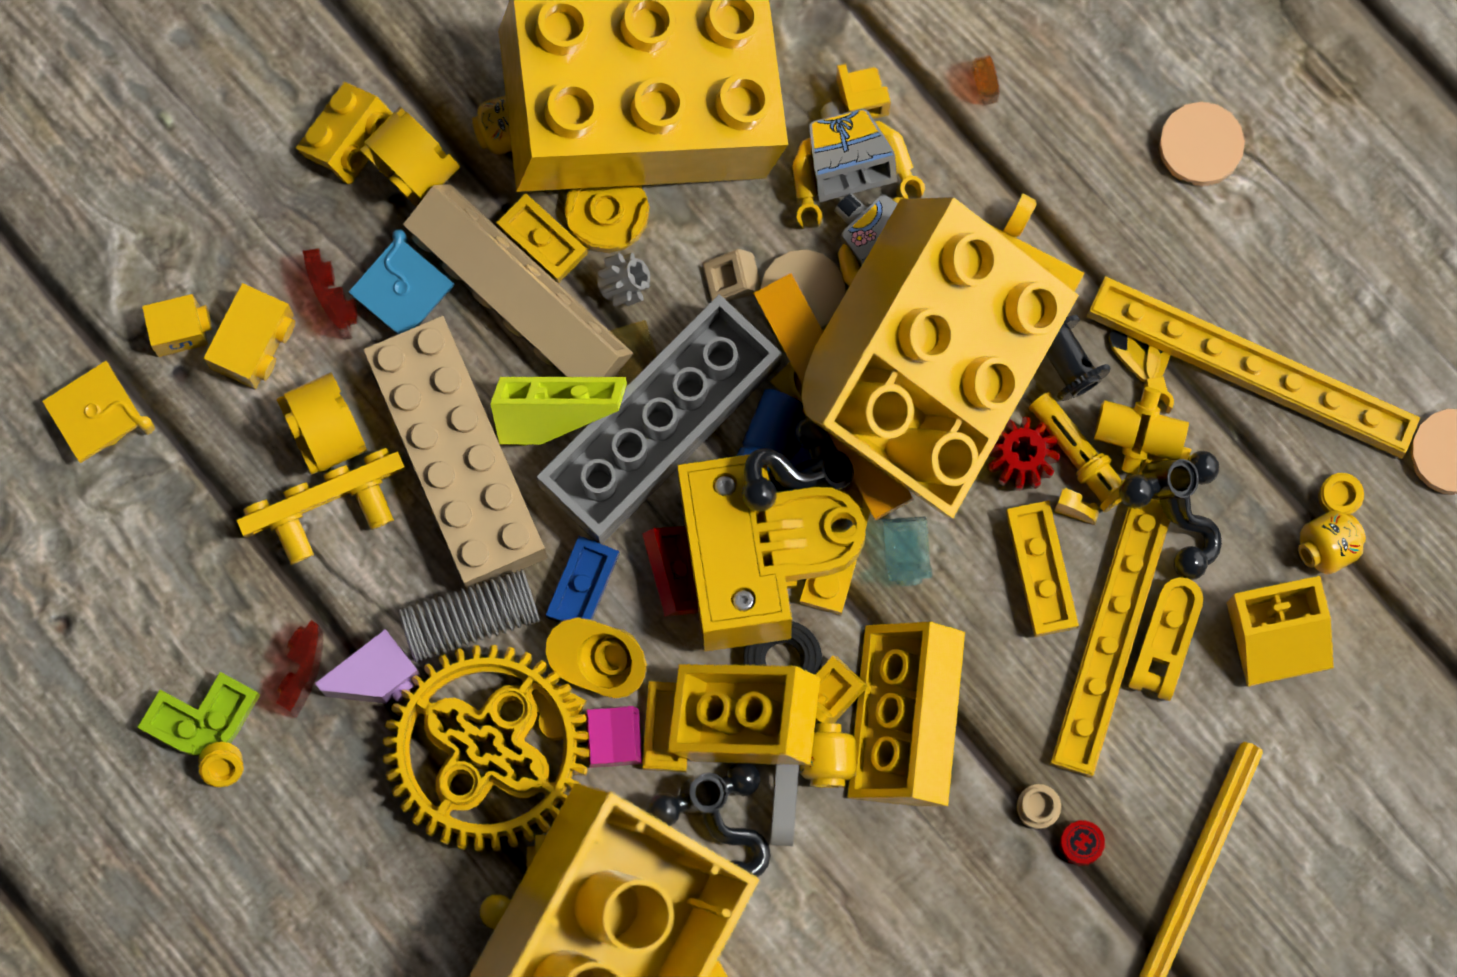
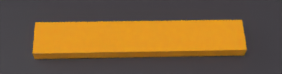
M792 273L754 292V295L803 385L807 365L823 330ZM829 433L837 450L843 452L850 459L854 470L853 480L875 520L914 500L908 489Z

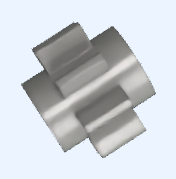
M617 253L605 258L604 262L607 268L598 271L597 279L601 294L607 300L613 301L615 307L624 303L630 306L643 301L641 291L650 288V273L646 264L642 260L635 258L634 253L625 256Z

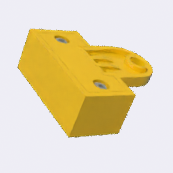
M749 455L677 465L679 492L704 652L791 639L792 616L786 582L829 576L843 571L858 559L865 544L866 522L860 507L849 495L834 488L826 487L778 492L774 505L766 511L758 512L748 508L742 498V490L746 484L744 468ZM764 465L762 467V476L769 480L767 466ZM841 518L848 519L855 524L856 531L850 537L841 538L832 532V523Z

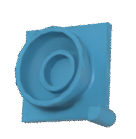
M395 230L392 234L393 242L351 288L349 293L394 332L401 334L419 326L455 284L407 244L408 238L405 232Z

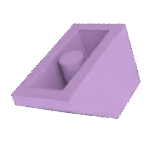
M385 629L315 684L326 697L387 704L392 699H395L397 702L402 701L401 690H409L413 693L417 686L412 683L411 678L415 675L421 678V675Z

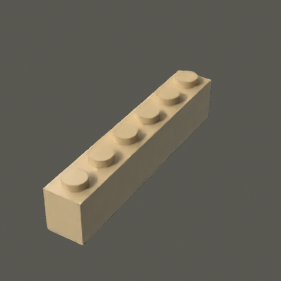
M452 185L432 186L403 224L413 233L411 238L420 248L437 255L443 261V269L450 276L460 281L464 280L474 290L472 295L480 304L489 309L494 308L504 318L503 324L509 331L519 337L524 336L535 346L533 350L537 357L548 365H555L566 375L565 377H615L634 354Z

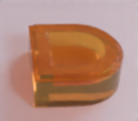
M990 55L975 58L971 70L980 102L983 105L996 103L999 98V83L993 60Z

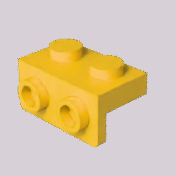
M344 82L313 125L308 129L296 149L305 158L331 169L343 182L351 184L369 160L360 151L365 145L364 142L393 113L378 96Z

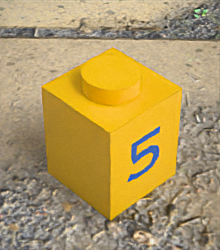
M193 294L142 306L150 344L158 357L208 345L206 331L212 330L210 315L207 306H200Z

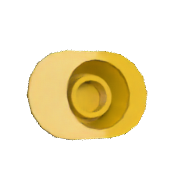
M576 617L564 620L555 626L546 640L545 653L549 666L560 674V678L571 684L617 699L634 693L640 688L645 679L647 664L644 652L634 636L624 629Z

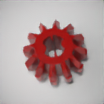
M1023 417L1019 429L1015 422L1009 419L1004 427L1005 432L1002 431L989 454L990 457L996 458L989 463V471H1004L999 479L1001 485H1005L1010 477L1016 479L1014 485L1016 491H1022L1025 479L1028 480L1034 489L1039 488L1041 485L1039 475L1050 479L1054 474V470L1049 464L1057 463L1060 458L1058 452L1050 450L1057 443L1056 436L1042 438L1046 429V424L1043 422L1038 424L1035 430L1029 429L1031 422L1029 417ZM1018 446L1026 447V454L1029 455L1027 461H1019V454L1016 453Z

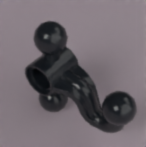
M805 416L796 424L794 434L798 444L804 449H808L811 459L802 462L796 470L785 456L771 448L755 450L745 462L744 474L746 484L742 490V498L746 506L753 511H766L774 505L777 498L776 488L770 480L763 478L762 467L764 465L770 469L778 483L786 489L798 490L826 487L834 488L838 491L846 488L852 482L854 475L853 465L843 452L838 450L826 451L824 444L827 441L828 432L808 416ZM841 518L832 523L831 529L832 532H846L854 523L851 520Z
M1204 450L1193 453L1188 457V460L1177 459L1150 462L1144 467L1141 475L1132 474L1126 477L1119 488V496L1128 507L1139 509L1149 504L1152 499L1159 500L1165 515L1172 523L1186 531L1197 532L1203 535L1205 541L1203 549L1186 546L1179 550L1174 558V568L1177 574L1182 578H1189L1190 580L1199 579L1205 574L1208 565L1213 563L1220 554L1222 538L1218 526L1207 517L1193 515L1191 510L1190 496L1194 494L1198 484L1205 485L1211 483L1217 478L1219 473V462L1216 456Z
M735 763L728 770L727 776L722 778L713 773L694 776L684 782L680 788L679 795L673 796L663 792L657 793L649 800L646 808L647 814L668 826L674 825L679 819L680 813L687 811L691 815H702L712 837L719 842L728 845L750 847L753 851V859L749 863L745 864L739 860H731L729 862L758 878L769 866L771 853L769 844L764 836L756 830L726 826L719 811L727 802L728 794L734 793L739 796H749L757 790L760 784V772L753 764ZM699 783L707 785L711 790L712 799L708 806L702 805L696 799L695 790Z

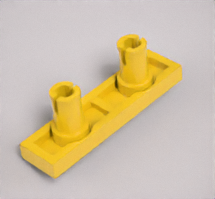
M387 448L381 449L364 457L366 465L349 471L348 466L345 465L324 474L326 482L309 488L308 483L305 482L284 491L283 494L286 499L273 505H269L267 499L252 504L243 509L245 517L236 521L242 535L246 538L269 528L271 531L276 530L290 564H295L314 555L299 520L303 517L302 514L350 494L351 496L356 495L371 530L394 521L380 484L383 483V479L406 470L398 451L389 454Z

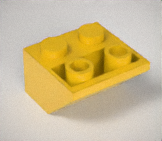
M1320 576L1234 593L1226 603L1247 687L1334 668L1331 616Z

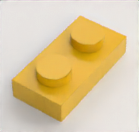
M526 193L496 222L497 228L558 284L588 254L586 247Z

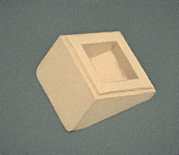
M736 249L703 263L711 301L719 294L726 301L752 296L754 292L761 289L755 257L751 252Z

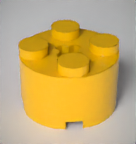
M401 106L364 142L365 145L360 149L370 162L387 179L389 178L415 207L419 205L432 186L443 185L460 168V165L450 154L447 155L442 150L440 144L408 112H405Z
M331 372L284 393V396L276 399L311 475L327 470L367 451L352 413L343 396H341V390Z

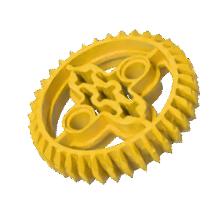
M474 645L472 647L473 659L466 660V656L461 648L455 650L458 662L450 665L446 655H441L439 661L443 667L442 670L436 673L433 666L428 663L424 666V669L430 678L423 682L419 676H413L411 681L418 688L414 694L409 690H401L403 699L409 703L406 707L400 704H393L391 710L402 718L400 722L395 720L386 721V728L397 732V737L383 738V745L388 748H396V752L384 755L383 762L388 765L397 764L398 768L386 773L388 781L402 780L401 784L392 789V794L396 798L407 794L410 796L403 801L400 807L405 813L418 807L419 810L414 814L412 822L418 826L429 818L430 822L425 830L429 836L436 834L439 828L442 827L444 830L441 834V842L446 845L450 843L455 833L459 835L457 847L461 850L466 849L470 837L475 838L474 846L477 852H483L485 839H491L493 850L499 852L502 847L501 837L507 836L511 848H517L519 845L515 834L523 831L528 842H532L535 840V836L530 827L538 823L544 833L550 830L548 823L543 818L550 813L556 819L560 811L556 808V805L559 802L564 804L568 797L565 794L566 790H571L575 783L580 784L572 779L573 774L586 776L588 773L587 767L576 764V759L590 758L589 749L577 747V743L589 741V732L575 731V728L587 723L585 715L571 716L570 712L577 710L581 703L578 698L567 702L563 700L572 692L569 684H564L558 689L553 687L560 680V674L557 671L550 673L546 678L543 677L547 669L545 661H539L532 670L529 668L532 656L528 652H525L519 663L514 662L516 651L512 647H508L504 659H500L497 645L490 646L489 657L482 658L480 646ZM485 672L501 673L523 681L520 686L506 685L497 689L489 696L481 710H477L465 701L457 698H444L435 703L429 702V699L442 687L470 674ZM534 690L539 691L550 703L557 715L562 730V764L556 781L553 783L549 782V765L545 756L525 741L538 717V706L532 695ZM510 701L519 702L523 706L521 717L513 722H507L500 718L502 706ZM421 713L425 715L424 730L428 739L436 747L449 755L436 777L435 790L441 801L439 806H435L422 792L411 765V736L417 717ZM457 715L456 720L464 732L448 729L446 733H443L445 728L437 716L452 719ZM492 719L495 726L501 732L512 735L511 740L515 748L522 754L518 755L507 748L503 735L496 728L487 725L483 726L480 730L467 720H472L479 725H485ZM474 739L484 743L494 739L493 745L500 757L490 753H485L482 758L479 757L481 752ZM456 741L467 748L466 752L476 767L490 770L494 766L507 776L502 777L494 771H489L484 777H481L479 771L472 764L462 761L461 752L452 742ZM510 763L520 767L531 763L530 770L537 781L532 778L529 780L526 777H522L517 782V775ZM460 774H467L473 778V787L465 795H455L450 790L452 780ZM493 786L516 798H530L539 793L545 794V797L530 811L520 817L502 823L474 824L451 817V812L454 810L468 811L477 807L485 799Z

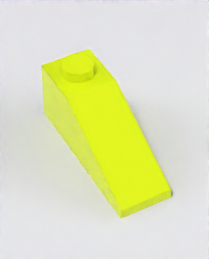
M500 377L490 403L499 444L541 445L618 412L627 386L626 377Z

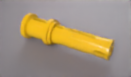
M1050 392L1043 394L1028 409L1034 413L1040 423L1046 424V430L1051 436H1056V444L1059 445L1078 469L1076 472L1077 480L1080 484L1086 483L1100 500V509L1103 512L1111 510L1122 502L1119 496V488L1123 481L1111 467V458L1104 453H1097L1076 424L1055 401ZM1054 419H1057V421L1061 424V426L1077 444L1076 446H1073L1070 443V441L1054 423ZM1082 454H1085V456L1089 459L1087 463L1082 458ZM1103 477L1112 490L1109 491L1099 478Z

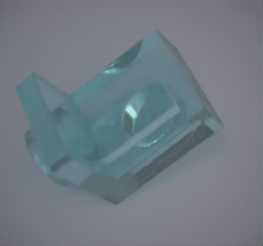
M926 516L882 519L885 569L889 581H896L898 585L912 586L922 583V579L932 578Z

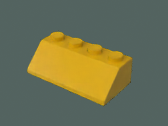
M931 621L865 625L860 679L868 687L858 697L854 730V738L856 739V773L849 780L847 798L908 806H948L965 639L964 631Z

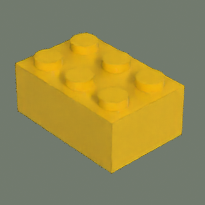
M679 664L668 751L694 762L811 765L820 677L797 666Z

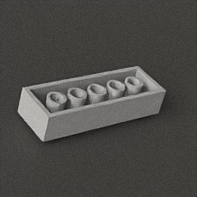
M719 294L626 387L619 411L590 423L537 476L539 488L595 542L603 544L678 468L677 465H681L780 366L782 352Z

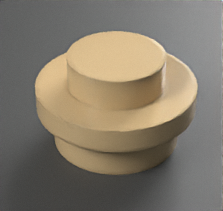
M1042 784L1031 785L1020 794L1017 800V813L1021 821L1027 826L1034 829H1044L1054 824L1061 813V801L1058 794L1049 786Z

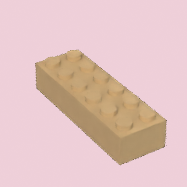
M444 316L363 349L467 591L469 586L476 590V584L482 587L484 581L489 584L491 579L496 581L498 577L503 578L506 574L510 575L512 572L515 573L547 559L545 547Z

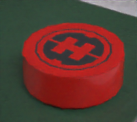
M1079 820L1071 823L1065 828L1060 838V849L1063 856L1068 862L1076 866L1093 864L1100 858L1105 848V837L1102 830L1090 821Z

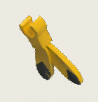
M1112 330L1109 334V342L1113 352L1138 379L1144 382V388L1151 387L1161 391L1159 400L1166 404V413L1169 414L1174 406V398L1167 390L1163 374L1166 370L1170 354L1150 345L1146 354L1132 337Z

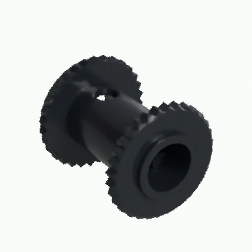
M1077 315L1066 317L1046 353L1066 386L1057 395L1060 401L1076 398L1093 389L1110 373L1111 369L1108 364L1095 368L1071 330L1080 321Z

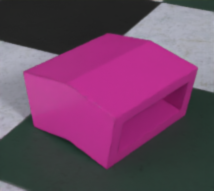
M634 706L587 709L585 716L587 719L586 731L589 732V741H587V747L590 750V758H588L589 768L643 764L639 709Z

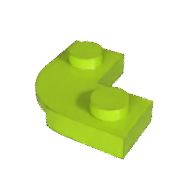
M220 672L198 710L160 689L138 728L182 753L199 756L201 751L212 743H231L236 738L259 699L260 694Z

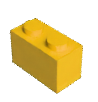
M242 283L203 358L209 368L256 390L261 380L266 381L270 377L276 363V358L273 355L280 342L286 343L293 332L295 320L292 319L294 314L289 304Z

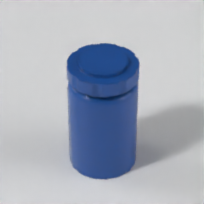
M765 389L744 437L743 447L739 449L737 456L749 455L759 448H771L784 455L803 410V404L796 398L783 392Z

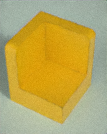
M846 63L837 65L836 80L846 113L865 109L869 111L873 119L889 116L890 96L887 86L882 87L876 67L848 73Z

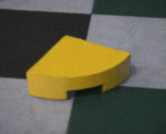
M1065 488L1061 491L1054 512L1095 525L1100 509L1096 503L1089 504L1081 501V494Z

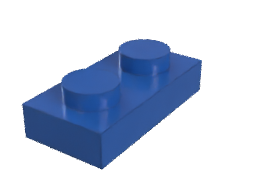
M579 535L547 610L546 618L558 623L576 617L593 620L619 558V551Z

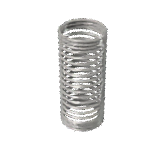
M521 569L520 572L516 571V573L512 572L511 575L515 588L508 574L505 575L508 592L503 579L498 577L501 596L495 581L491 579L490 585L494 600L487 582L484 581L483 589L487 603L480 586L476 584L475 589L480 607L472 587L469 586L468 593L473 611L465 590L461 588L460 593L466 615L459 596L454 591L453 597L459 619L451 597L446 593L445 598L452 623L444 601L439 596L438 602L445 626L436 602L431 598L430 602L438 630L428 603L424 601L423 606L430 631L420 605L416 604L415 607L423 635L413 608L408 606L407 608L404 607L403 610L399 609L401 624L414 661L418 663L419 660H426L427 657L431 658L432 650L438 656L440 653L439 647L444 653L447 652V645L453 651L455 648L454 642L458 648H461V638L467 646L469 645V637L476 644V633L481 641L484 640V632L491 639V628L496 636L499 635L498 625L505 634L507 631L505 621L511 631L514 630L513 620L517 628L520 629L522 626L520 616L526 626L531 625V623L535 624V622L539 623L540 618L524 570Z

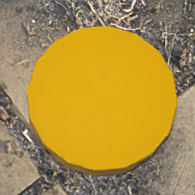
M641 185L570 189L567 194L565 215L568 228L582 245L592 251L612 253L625 250L639 240L648 224L650 209L646 193Z

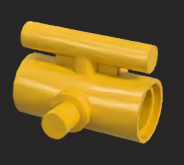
M1151 387L1144 388L1141 401L1136 402L1134 408L1104 400L1099 410L1094 440L1123 447L1122 453L1125 455L1121 469L1127 473L1138 474L1141 462L1147 459L1148 454L1171 460L1180 459L1185 444L1189 422L1160 415L1161 409L1157 405L1161 391Z

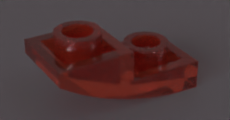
M319 248L304 250L303 257L307 274L326 317L344 340L353 339L351 325L358 324L355 300H347L342 286L328 288L335 286L332 261L324 260Z
M312 620L306 628L300 626L291 636L287 644V648L290 651L286 657L299 669L295 674L289 672L280 683L276 692L280 696L276 703L281 709L295 718L299 715L312 691L322 658L324 631Z

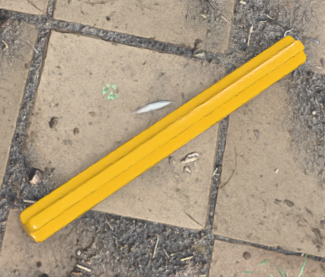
M1242 742L1236 751L1139 977H1166L1262 757L1263 750L1252 743Z

